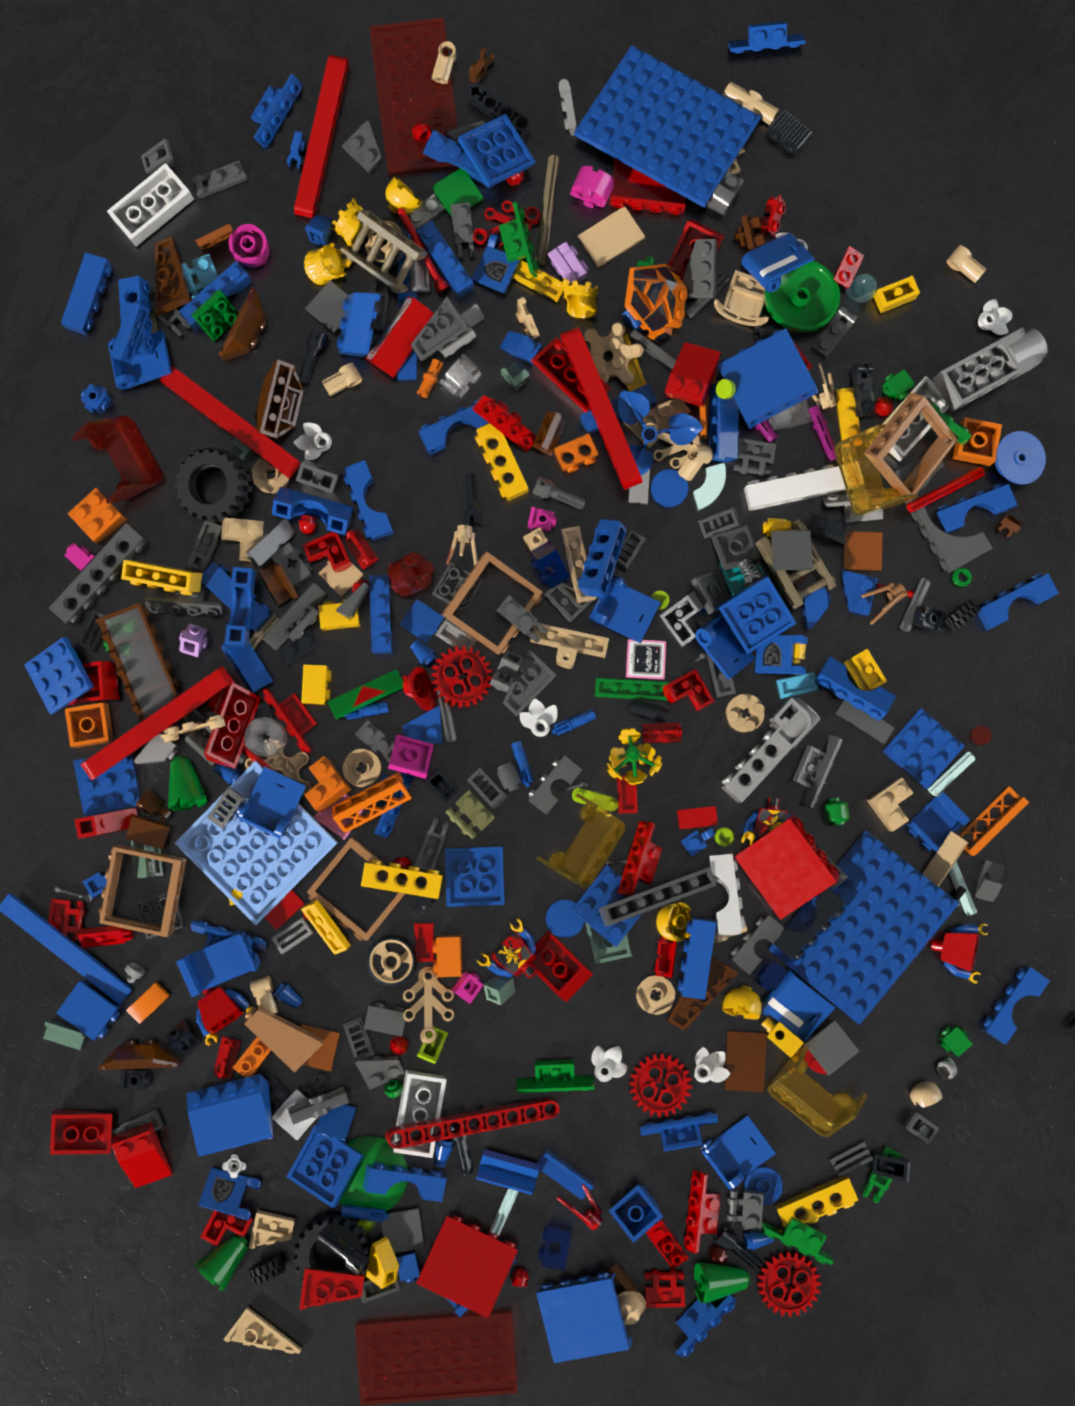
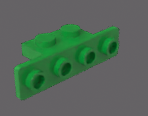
M515 201L512 204L516 220L499 225L507 261L511 263L526 258L529 271L535 278L538 277L536 270H539L537 260L533 259L532 253L535 251L532 242L528 239V235H530L527 223L524 224L525 211Z
M574 1060L535 1061V1078L516 1079L517 1093L588 1091L595 1089L593 1075L574 1076Z
M793 1217L790 1218L783 1231L764 1221L762 1222L761 1226L764 1234L772 1239L776 1237L788 1247L794 1246L806 1256L810 1254L822 1264L828 1263L833 1265L834 1260L831 1255L820 1250L827 1238L825 1233Z

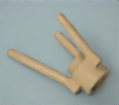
M818 363L817 366L824 393L819 394V399L816 394L812 398L815 400L816 405L821 406L822 410L837 405V399L834 393L832 374L828 373L829 391L822 366Z
M457 526V531H454V539L448 554L447 565L451 561L457 540L461 542L460 556H463L465 543H469L471 540L474 565L477 564L475 533L472 532V526Z

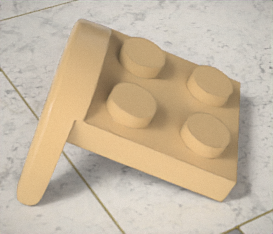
M735 270L724 304L722 305L718 299L714 301V306L718 313L733 322L747 326H760L769 319L767 316L759 318L764 304V288L753 276Z

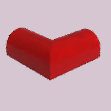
M336 532L327 533L302 545L309 563L327 556L334 572L345 571L352 565L342 540Z
M696 668L663 686V693L671 703L688 695L696 710L699 711L715 702Z
M214 1210L200 1238L218 1246L226 1229L245 1237L254 1218L250 1217L247 1221Z

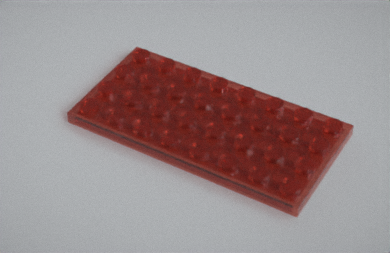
M444 17L370 26L388 174L455 166L446 162H438L423 154L428 140L423 143L417 141L412 133V128L419 122L428 124L431 134L434 130L445 136L448 131L458 128L451 73L448 84H441L432 80L439 54V46L447 41ZM448 50L443 52V55L448 56Z
M512 1311L492 1312L489 1318L480 1314H467L461 1317L454 1315L355 1324L360 1406L518 1393Z

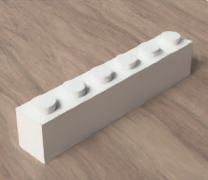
M846 461L837 467L827 465L822 467L823 470L815 471L813 468L805 470L804 474L797 475L796 472L786 474L785 478L778 479V476L767 478V481L761 483L759 480L748 482V485L744 488L748 510L752 511L860 488L863 482L858 462Z

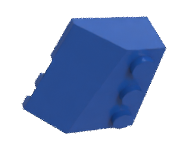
M354 292L343 300L342 310H345L344 318H341L339 329H342L341 337H338L337 340L339 354L363 357L369 354L373 328L370 325L376 319L377 311L374 306L375 301L380 300L381 294Z

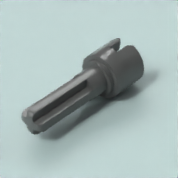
M540 475L532 492L545 499L550 496L578 509H583L586 502L584 498L554 486L553 481Z

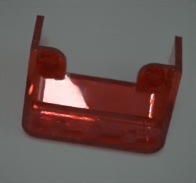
M128 416L87 422L71 438L73 441L88 439L93 448L107 450L123 481L116 485V492L106 500L107 504L131 499L158 484L163 478V474L137 426Z

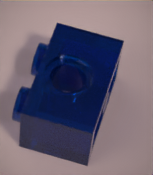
M550 541L530 552L533 558L531 563L535 570L539 569L540 574H538V577L543 585L547 583L550 589L571 578L556 548Z
M767 957L754 977L759 979L757 983L769 991L772 988L776 991L788 971Z
M548 1223V1228H544L542 1240H545L544 1248L540 1247L538 1260H542V1267L565 1271L572 1227ZM557 1242L560 1244V1248L552 1250L549 1245Z

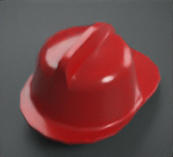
M416 667L410 674L403 676V690L408 697L414 698L423 710L430 711L434 709L437 703V693L433 691L435 688L431 684L426 670L422 667Z

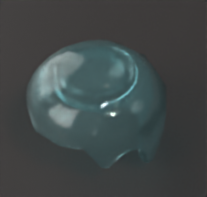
M867 273L860 274L853 279L850 289H847V294L849 298L859 303L868 302L876 293L877 282L873 276Z

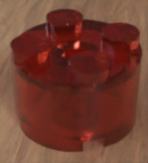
M411 552L390 564L388 568V578L392 582L390 585L394 591L402 596L413 595L430 585L434 568L422 555Z

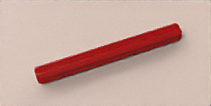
M978 467L907 503L906 508L908 512L912 513L983 477L985 471L982 467Z

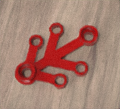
M507 200L502 203L504 213H515L511 201ZM510 205L511 208L507 210L504 206ZM536 207L524 209L526 217L523 220L524 224L527 223L529 231L532 226L537 225L541 220V212ZM493 208L485 210V218L489 221L497 220L505 224L516 220L496 212ZM493 212L494 215L489 217L487 216V213ZM533 214L536 217L535 219H530L529 215ZM499 226L486 231L482 228L474 230L472 236L474 243L484 245L492 233L501 234ZM483 236L484 239L479 241L477 240V237ZM501 242L499 245V250L505 252L501 249V247L504 246L503 242Z

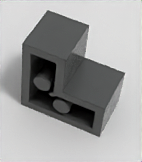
M696 590L660 615L682 647L694 639L696 631L701 628L693 617L695 613L704 608Z

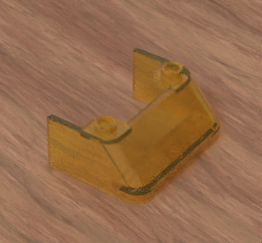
M886 424L867 429L838 442L835 446V455L852 511L856 515H866L891 508L918 497L917 493L900 496L895 488L884 489L878 469L864 454Z
M577 793L576 797L585 802L581 809V818L586 822L565 854L560 851L556 852L551 856L549 862L540 856L536 859L578 886L588 888L625 831V823Z
M806 1045L787 1061L770 1083L768 1092L816 1133L823 1137H830L857 1117L868 1095L864 1093L853 1100L848 1094L838 1093L833 1096L804 1073L808 1068V1064L804 1060V1056L809 1049Z

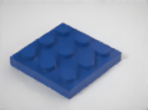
M506 114L458 138V142L487 188L534 166L536 163Z
M767 575L717 606L747 654L796 624V621Z
M62 637L24 664L50 715L56 714L94 688L68 637Z
M919 708L882 752L922 787L928 789L963 749L964 745L922 708Z
M132 753L94 780L90 779L81 766L90 757L73 761L84 817L137 806L136 802L141 798Z
M503 847L445 849L447 907L505 905Z
M606 865L570 911L617 947L642 914L607 927L604 926L598 909L630 897L617 893L622 876ZM635 889L634 895L641 893L638 889Z
M315 1125L290 1169L287 1178L330 1207L336 1208L364 1155L342 1140L329 1139L327 1136L316 1134L317 1125Z

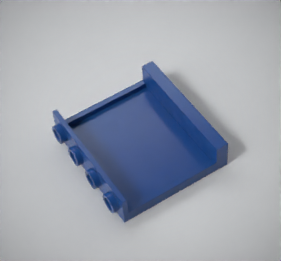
M787 329L775 331L771 337L758 340L754 346L748 349H741L737 355L731 358L726 357L717 365L723 378L734 382L736 391L733 398L749 429L818 393L817 386Z
M605 1271L598 1273L595 1277L584 1275L574 1281H571V1279L561 1280L558 1284L547 1282L542 1284L536 1292L554 1363L630 1349L633 1342L631 1335L627 1336L613 1281L616 1276L615 1273L609 1274Z

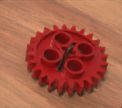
M463 645L459 651V648L455 646L454 652L449 648L447 649V655L443 652L440 654L442 660L438 658L435 660L438 666L434 665L432 669L436 670V673H432L430 676L435 677L436 680L432 681L431 684H437L433 691H440L438 698L444 696V703L450 700L453 707L457 702L458 708H461L464 703L467 708L470 707V701L473 705H476V698L482 701L483 697L481 694H488L485 688L492 687L487 683L492 680V677L488 676V673H491L492 670L486 668L490 662H483L486 656L478 657L479 650L473 653V647H470L466 651V647ZM463 659H467L470 662L469 669L463 668ZM454 661L457 663L458 669L454 666ZM447 667L453 670L452 677H447L445 675V669ZM460 674H465L466 677L461 680L458 679ZM472 676L478 678L479 683L477 686L471 684L470 678ZM456 684L462 688L460 695L455 694L453 691V687ZM466 685L470 689V692H467Z
M661 1052L660 1057L657 1058L656 1054L653 1053V1059L646 1055L645 1063L639 1060L640 1068L634 1066L636 1074L630 1073L634 1080L629 1081V1084L634 1087L629 1091L630 1093H636L632 1100H639L636 1106L640 1107L643 1105V1112L649 1109L650 1116L657 1112L658 1117H660L661 1112H664L666 1117H668V1111L670 1110L673 1114H676V1107L682 1110L681 1102L688 1103L684 1097L691 1096L687 1089H691L692 1085L687 1084V1082L691 1081L692 1078L685 1076L689 1073V1070H682L685 1064L680 1063L678 1065L679 1059L677 1057L672 1061L671 1054L664 1058V1054ZM658 1068L659 1075L651 1077L649 1075L650 1069ZM664 1068H667V1072L663 1078V1083L665 1087L660 1088L658 1100L654 1101V1097L656 1096V1093L658 1091L656 1083L661 1082ZM670 1074L678 1076V1080L675 1083L668 1082ZM647 1086L653 1088V1093L649 1096L643 1094V1089ZM670 1093L672 1098L670 1101L664 1102L661 1099L662 1095Z
M789 1250L786 1251L785 1256L779 1251L778 1258L772 1254L773 1261L765 1260L767 1267H761L764 1273L757 1274L758 1278L762 1279V1281L757 1282V1285L762 1287L758 1290V1293L763 1295L761 1297L762 1302L768 1301L766 1304L767 1308L773 1306L774 1313L780 1310L781 1316H784L785 1312H787L789 1317H791L792 1312L795 1311L797 1316H799V1310L802 1309L805 1313L807 1312V1305L813 1308L811 1300L818 1301L814 1294L821 1293L816 1288V1286L821 1285V1282L816 1280L820 1277V1274L815 1272L817 1269L815 1265L810 1266L812 1263L810 1259L805 1261L804 1254L798 1258L797 1251H794L792 1256ZM793 1266L794 1269H793L792 1275H791V1277H790V1270H791V1267ZM779 1268H786V1273L778 1275L777 1271ZM800 1272H804L805 1278L802 1280H797V1274ZM791 1279L793 1284H789L787 1292V1286L785 1283H789V1280ZM781 1287L782 1291L780 1294L775 1295L772 1293L773 1289ZM794 1292H800L801 1296L798 1299L791 1298Z

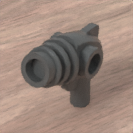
M747 557L737 563L738 568L741 569L742 576H745L744 588L764 577L761 571L756 568V565H753L752 562L750 563L751 560H748Z

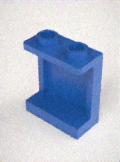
M940 792L907 825L910 827L908 831L914 837H919L923 841L921 844L926 850L937 852L951 831L955 833L962 825H966L970 819L944 792Z
M81 980L56 1014L93 1041L99 1037L102 1039L109 1030L107 1028L109 1023L114 1022L120 1015L118 1011L121 1006L114 1005L89 987L90 984L87 981Z

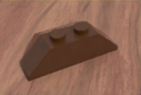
M253 287L218 354L224 361L249 353L252 348H255L259 340L258 335L260 331H264L267 325V318L259 295Z
M277 359L266 375L255 414L258 433L277 439L295 427L304 390L294 365Z
M145 1039L143 1043H136V1040H125L124 1044L117 1046L99 1066V1070L178 1067L181 1065V1060L163 1043L155 1042V1039Z

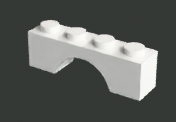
M733 854L709 856L708 863L714 880L719 882L728 894L727 905L717 912L715 916L717 936L741 934L742 928H745L744 916H740V909L743 906L742 898L738 897L737 890H740L739 878L735 877V871H738L737 860H733Z

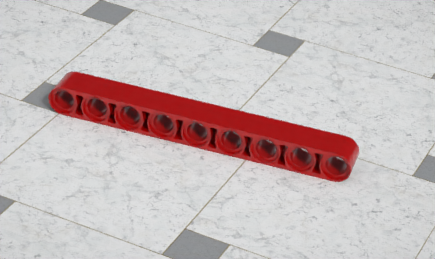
M330 54L327 59L294 206V214L298 216L314 218L348 71L349 59Z
M579 327L560 333L563 345L624 490L643 483Z
M172 365V374L160 378V381L166 387L231 436L239 439L247 447L251 448L255 454L287 478L291 479L299 469L301 462L267 436L258 433L255 427Z
M224 666L218 668L81 764L82 768L90 779L94 780L221 692L234 680Z
M544 1097L391 1127L387 1130L385 1138L392 1148L399 1149L552 1119L558 1115L560 1108L553 1099ZM552 1103V1110L545 1112L546 1105ZM530 1107H533V1108H534L533 1114L530 1115V1116H527V1115H526L527 1109L530 1108ZM515 1111V1116L512 1119H507L508 1113ZM491 1115H496V1120L493 1123H488V1118ZM476 1118V1125L469 1127L470 1120ZM453 1122H458L457 1129L451 1131L449 1129L450 1125ZM433 1126H439L436 1134H430ZM419 1130L420 1134L416 1138H411V1132ZM394 1134H400V1139L398 1141H391V1137Z

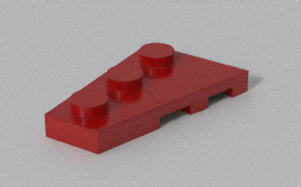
M305 1268L299 1310L362 1297L365 1275Z

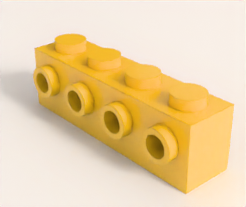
M124 560L121 579L129 580L130 584L142 585L144 583L149 588L158 589L159 587H164V591L175 592V590L181 591L180 594L192 595V592H200L203 573L137 560Z

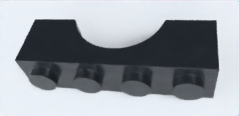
M829 888L824 890L814 901L817 907V918L812 927L802 932H793L787 929L773 943L791 962L794 960L798 961L805 954L803 950L808 945L810 947L813 946L819 939L817 936L822 931L825 933L832 926L830 922L835 917L837 919L840 918L846 911L844 909L846 904Z

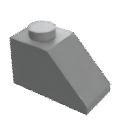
M160 733L150 740L134 762L136 764L166 762L169 759L173 760L179 751L177 749L180 746L174 741L164 743V739H161V735H164V733Z

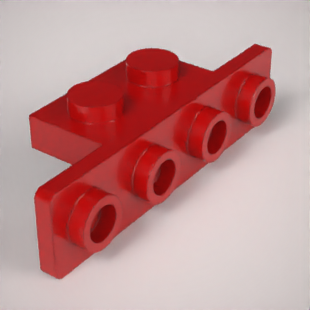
M483 395L473 406V411L525 452H528L537 436L521 422L522 417L517 412L513 411L511 413L507 410L509 407L503 401L497 402L494 398L490 399Z
M265 688L263 690L265 701L269 705L274 706L276 709L275 715L280 721L284 720L287 724L286 730L291 736L295 735L298 740L297 745L302 752L311 753L313 749L303 735L317 725L315 719L304 704L301 703L296 693H293L279 703L272 692Z
M639 822L617 891L618 894L633 896L638 880L645 884H652L662 851L661 847L650 842L655 823Z
M698 1170L693 1171L691 1179L689 1210L684 1238V1248L693 1253L699 1252L701 1234H717L721 1194L706 1192L708 1175Z

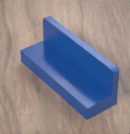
M136 302L128 304L110 354L112 358L131 364L150 309Z
M249 642L248 648L231 647L223 643V652L248 691L257 694L261 688L272 683L271 676Z
M484 1149L476 1179L532 1195L540 1164Z
M547 1149L544 1150L536 1164H540L542 1172L581 1200L586 1196L582 1184L589 1190L594 1188V1183Z

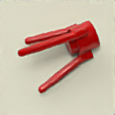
M582 1184V1187L594 1208L593 1211L588 1209L582 1214L561 1197H557L558 1201L581 1218L591 1230H595L602 1223L603 1219L600 1217L602 1211L598 1208L589 1189L584 1184Z

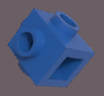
M90 384L81 394L82 398L80 400L85 404L84 408L92 413L97 411L103 414L109 407L112 399L107 394L108 390L100 385L95 387Z

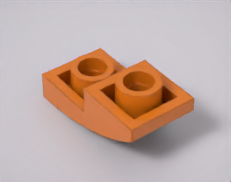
M156 981L126 1011L140 1024L170 994Z

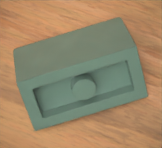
M131 841V847L161 853L159 848ZM132 855L135 879L163 876L162 861Z
M50 1019L45 1021L44 1026H47L43 1039L82 1050L86 1038L84 1033L72 1025Z

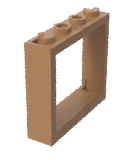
M910 393L864 454L898 495L912 499L958 439L924 396ZM920 412L936 432L938 438L902 483L883 459Z
M484 552L441 615L492 652L499 655L501 652L505 653L510 645L508 641L511 637L515 638L519 630L512 624L496 646L452 615L489 562L533 593L524 606L528 612L533 605L537 606L540 603L542 591L494 556Z
M350 838L307 893L310 895L308 898L312 902L318 900L325 907L324 909L331 917L335 915L339 918V924L344 928L348 929L350 927L355 931L353 935L360 941H368L406 894L398 893L370 929L365 932L316 892L351 848L369 863L370 859L381 861L354 838ZM381 870L380 872L388 878V872ZM398 875V882L405 884L407 881Z
M123 845L114 846L111 850V855H109V860H111L110 867L106 870L105 874L107 884L102 891V898L104 900L103 906L99 909V923L163 937L172 935L187 858ZM123 853L173 863L162 926L112 916Z

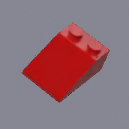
M688 220L668 265L676 270L680 280L683 281L696 239H717L718 252L725 235L695 220Z
M684 342L670 373L665 389L666 396L704 407L721 352Z
M97 661L82 664L94 688L67 706L119 700L117 666L115 662Z
M549 930L535 944L536 951L534 954L537 958L533 961L532 965L538 970L536 974L561 999L567 1002L593 973Z
M52 1110L50 1155L111 1154L112 1113Z
M152 1122L114 1135L111 1143L118 1163L135 1188L173 1175Z

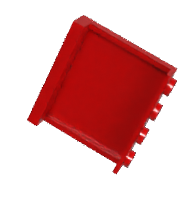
M614 158L612 178L615 184L610 194L609 205H613L615 208L632 207L633 210L638 211L650 209L655 213L668 211L673 215L684 213L686 197Z
M791 815L789 819L755 841L752 845L739 851L734 857L780 920L835 884L839 879V872L836 867L829 864L826 860L825 852L817 848L814 844L816 842L810 833H806L803 829L802 821L798 817L795 818L794 815Z
M453 1214L451 1218L446 1216L416 1284L489 1318L518 1252L515 1249L516 1244L505 1240L504 1243L497 1240V1235L489 1231L487 1234L479 1232L480 1227L472 1223L467 1226L462 1223L463 1219Z

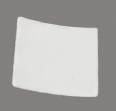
M295 1090L272 1116V1119L296 1140L317 1119L312 1117L293 1125L287 1108L307 1100L298 1090Z

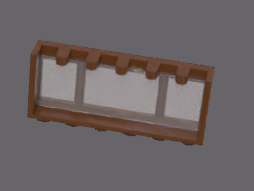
M141 602L95 619V622L99 623L102 638L107 642L110 657L114 659L118 676L122 678L125 685L124 690L130 697L134 713L136 712L140 723L179 696L177 687H179L178 681L175 676H171L169 671L172 669L168 658L164 659L163 645L161 641L156 640L154 635L157 633L153 622L149 623L147 618L149 611L146 605H142Z

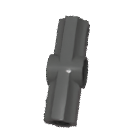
M342 1086L324 1094L318 1093L310 1096L306 1101L290 1106L287 1109L294 1125L312 1117L318 1118L330 1112L329 1110L345 1105L349 1101Z

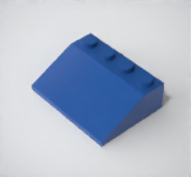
M260 1074L186 1093L187 1112L199 1157L273 1138L269 1082Z

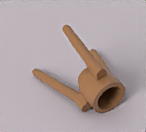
M891 582L887 586L861 595L864 598L889 590L887 596L891 601L870 621V624H874L891 607L907 596V591L901 583L894 585Z

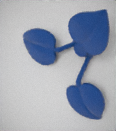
M622 391L618 399V412L621 419L628 425H634L639 420L644 428L642 438L645 441L640 448L637 445L629 446L641 476L653 464V454L644 449L648 442H653L657 438L658 434L670 431L672 442L677 445H687L703 429L697 419L685 413H677L671 416L668 421L670 428L657 431L654 426H646L642 417L647 416L649 413L650 404L648 399L640 393Z

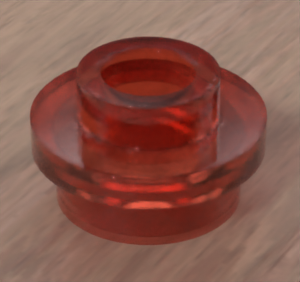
M711 1248L709 1257L713 1261L723 1265L729 1259L726 1255L727 1252L722 1248Z

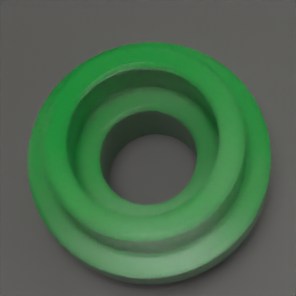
M958 568L953 572L952 580L957 586L964 587L971 582L972 575L968 569ZM959 574L964 575V581L959 579Z
M398 1080L388 1081L383 1088L384 1093L390 1098L398 1097L402 1093V1082Z

